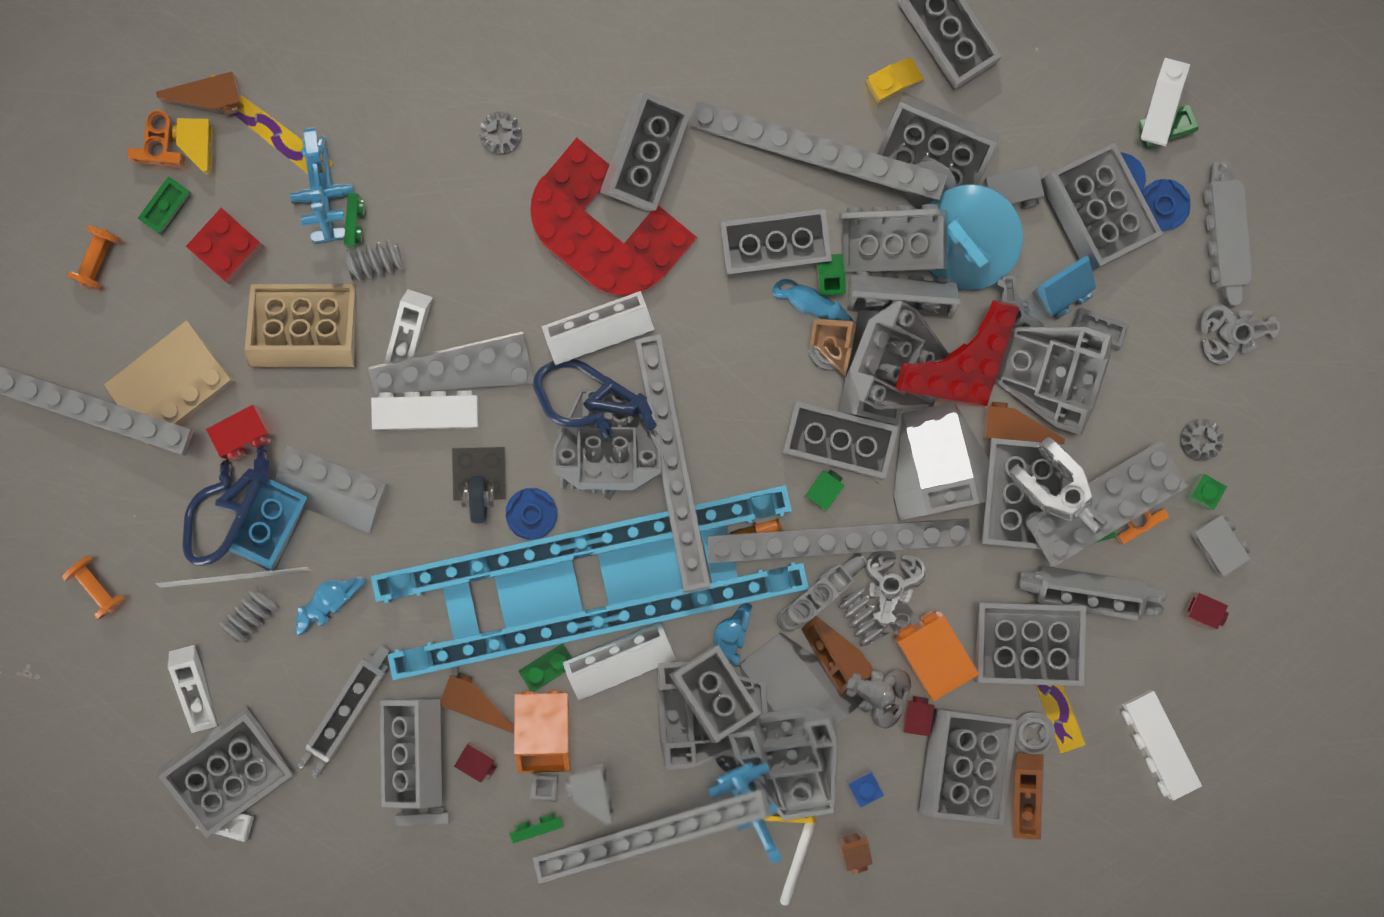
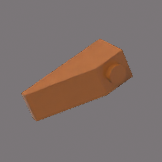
M233 72L156 91V95L161 102L218 114L223 113V115L234 114L238 112V108L244 107L237 77Z
M992 402V406L985 407L983 439L991 440V438L1042 442L1047 437H1050L1057 444H1065L1063 437L1017 409L1008 408V403Z
M815 616L801 629L840 696L847 693V684L849 679L853 677V674H860L861 680H871L872 666L864 654L819 617Z
M458 672L457 676L450 675L440 701V706L514 733L512 721L478 684L471 682L473 677Z
M1017 753L1015 766L1014 838L1041 840L1044 755Z
M860 831L837 838L847 872L852 870L853 874L867 871L868 865L873 863L869 843L864 833Z

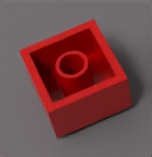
M220 208L186 247L223 281L230 285L264 248V245L228 212Z
M253 404L206 429L220 458L233 459V461L248 455L246 450L252 447L257 448L271 443L269 438L275 436L261 407Z

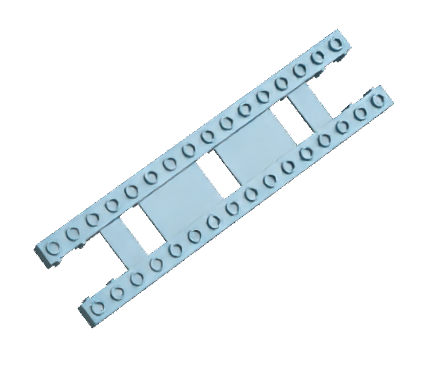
M786 485L694 505L707 562V536L728 535V525L746 521L747 524H750L752 520L778 514L779 517H782L784 513L791 512ZM668 511L371 576L376 602L384 601V603L392 602L391 599L414 594L421 596L424 595L423 592L443 588L454 640L434 644V641L428 642L427 646L404 651L401 648L395 650V653L387 654L393 680L809 589L803 563L795 565V562L787 567L764 572L761 569L758 570V573L738 577L735 561L708 563L712 583H710L711 589L684 594ZM598 554L609 606L583 611L572 560ZM494 577L505 628L480 634L469 582Z

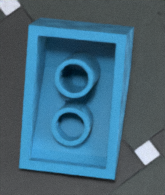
M1086 255L1041 284L1032 292L1048 318L1056 315L1057 319L1071 311L1069 305L1076 301L1081 305L1093 297L1091 291L1096 288L1089 258Z
M269 479L266 486H261L228 552L268 571H274L308 497Z

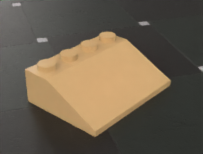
M250 284L245 339V354L248 367H354L356 332L355 284Z
M186 320L106 382L104 386L117 405L180 426L234 384L235 381L188 320Z

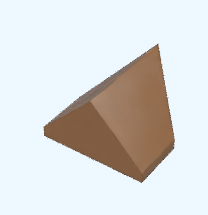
M814 319L810 345H813L846 377L856 322Z

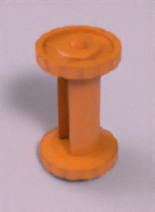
M88 225L86 230L94 235L78 272L68 271L67 277L78 281L79 285H88L99 290L101 285L94 281L110 242L120 243L121 238L108 233V230L104 228L101 230Z
M88 555L74 563L63 574L62 578L68 581L75 577L100 607L94 615L98 621L115 611L125 600V597L121 594L111 598L87 567L93 561V558Z

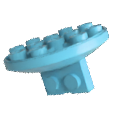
M966 184L944 191L940 202L931 201L930 204L938 205V209L947 211V269L929 270L936 278H948L949 282L957 284L958 289L976 290L989 287L997 283L998 279H1002L1004 275H1008L1017 263L1022 250L1023 228L1016 209L1006 197L986 186Z

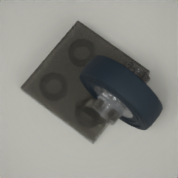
M505 447L452 448L453 501H462V508H469L472 523H485L487 507H494L495 500L506 499Z

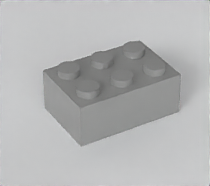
M719 645L711 647L669 674L711 742L717 743L761 714Z

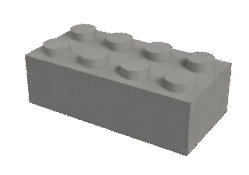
M966 0L898 1L903 12L954 90L998 63L1002 57Z
M646 92L635 94L600 192L645 211H656L691 111Z
M796 401L782 454L884 480L887 476L899 427Z
M440 699L380 700L381 807L429 808L442 806Z

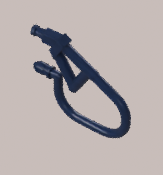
M571 359L568 362L555 365L554 361L543 365L534 376V391L544 413L551 421L560 426L578 428L596 423L603 438L608 440L609 437L610 439L613 437V430L609 425V420L602 413L581 418H566L553 410L543 389L542 381L549 372L560 368L578 369L602 384L595 393L584 401L583 405L587 410L631 417L639 414L641 421L646 423L648 430H652L657 426L655 420H653L652 410L646 396L641 393L638 395L632 393L580 360ZM612 391L629 403L626 405L601 400Z
M257 447V458L254 459V468L248 469L231 487L232 464L228 459L223 460L220 464L219 480L221 482L202 489L190 501L185 512L183 527V552L190 563L197 566L212 564L220 560L233 545L261 486H266L270 479L268 476L269 461L266 459V447ZM250 484L242 503L233 502L232 500ZM227 490L216 500L215 505L217 508L236 513V517L225 540L215 552L203 557L196 556L192 550L193 518L196 509L208 496Z

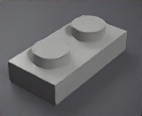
M429 807L428 812L417 813V808L401 809V814L395 815V826L449 824L451 822L450 811H444V807Z

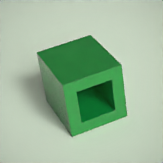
M831 254L832 261L816 263L820 296L846 294L845 268L842 254Z
M831 469L828 473L823 470L804 497L826 512L845 486L841 483L843 478Z
M1200 474L1186 498L1207 510H1215L1227 486L1206 474Z

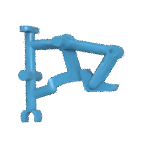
M315 128L304 129L305 139H303L302 154L306 157L310 189L290 193L291 203L312 202L311 209L315 213L300 216L302 226L319 224L322 231H315L311 234L312 242L321 243L344 239L345 228L332 229L331 222L344 220L343 209L330 211L328 199L354 193L353 184L332 185L325 136H320L318 142ZM322 154L324 171L322 173H319V170L323 169L320 155Z
M751 762L746 763L717 778L718 785L708 789L712 799L733 791L735 797L757 791L753 781L770 772V769L766 762L758 766H753ZM774 803L769 804L771 815L777 813L778 811ZM764 819L737 826L739 831L754 824L772 864L782 860Z

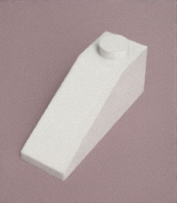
M1169 58L1164 59L1141 140L1166 147L1189 78L1190 64Z
M409 289L400 300L384 364L415 357L433 297Z
M195 645L169 651L168 669L191 733L217 727L203 667Z

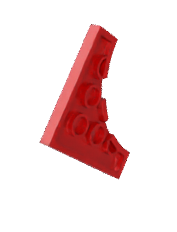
M992 300L984 320L977 329L978 334L967 345L965 343L956 350L949 353L948 358L938 362L902 363L895 388L902 392L987 406L1020 307L1015 304Z

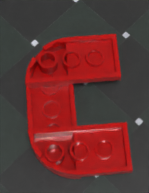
M576 137L549 171L540 178L534 189L530 213L535 232L549 251L598 291L616 297L628 296L639 291L643 294L654 288L665 278L696 241L697 237L658 205L656 211H651L625 243L619 240L585 211L600 193L610 164Z

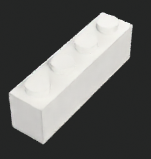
M641 291L541 326L555 365L568 362L571 359L593 353L596 350L654 330Z
M446 391L430 392L431 396L420 397V392H405L404 397H394V393L390 392L380 393L378 398H371L372 430L480 428L479 397L473 395V391H457V396H446Z
M658 622L565 661L563 665L579 701L658 668V663H670L676 660L662 624Z
M1149 690L1123 703L1122 705L1125 710L1121 712L1128 726L1133 725L1137 733L1133 735L1134 740L1140 750L1145 749L1148 755L1145 761L1150 771L1157 773L1160 779L1157 785L1162 795L1176 800L1202 787L1155 692Z

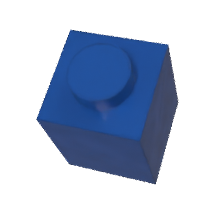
M871 770L847 781L860 808L884 796Z

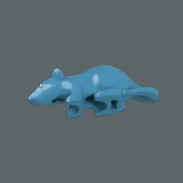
M790 279L779 280L773 287L775 297L781 299L789 298V302L806 315L812 313L817 315L819 319L853 321L838 301L834 303L832 300L820 296L814 288L802 284L798 285ZM784 284L794 285V287L790 289H781V286Z
M355 577L347 581L328 580L320 584L312 600L306 606L297 609L295 634L301 635L305 633L316 620H318L319 626H324L330 620L328 614L340 611L350 601L351 596L366 584L365 579Z
M748 603L742 604L733 617L720 622L714 631V646L719 645L729 663H733L735 667H738L740 654H736L737 648L742 649L752 605Z

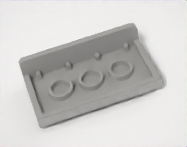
M922 205L920 210H913V206H897V211H888L887 207H872V212H863V208H847V213H839V219L843 220V261L845 273L947 269V211L938 209V205Z

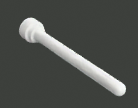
M816 823L804 824L780 898L782 905L786 906L791 902Z

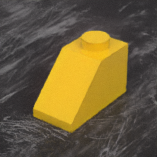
M910 57L890 64L868 76L866 84L879 105L924 81L913 58Z
M177 118V125H173L172 129L173 141H176V145L206 175H212L213 123L209 119Z

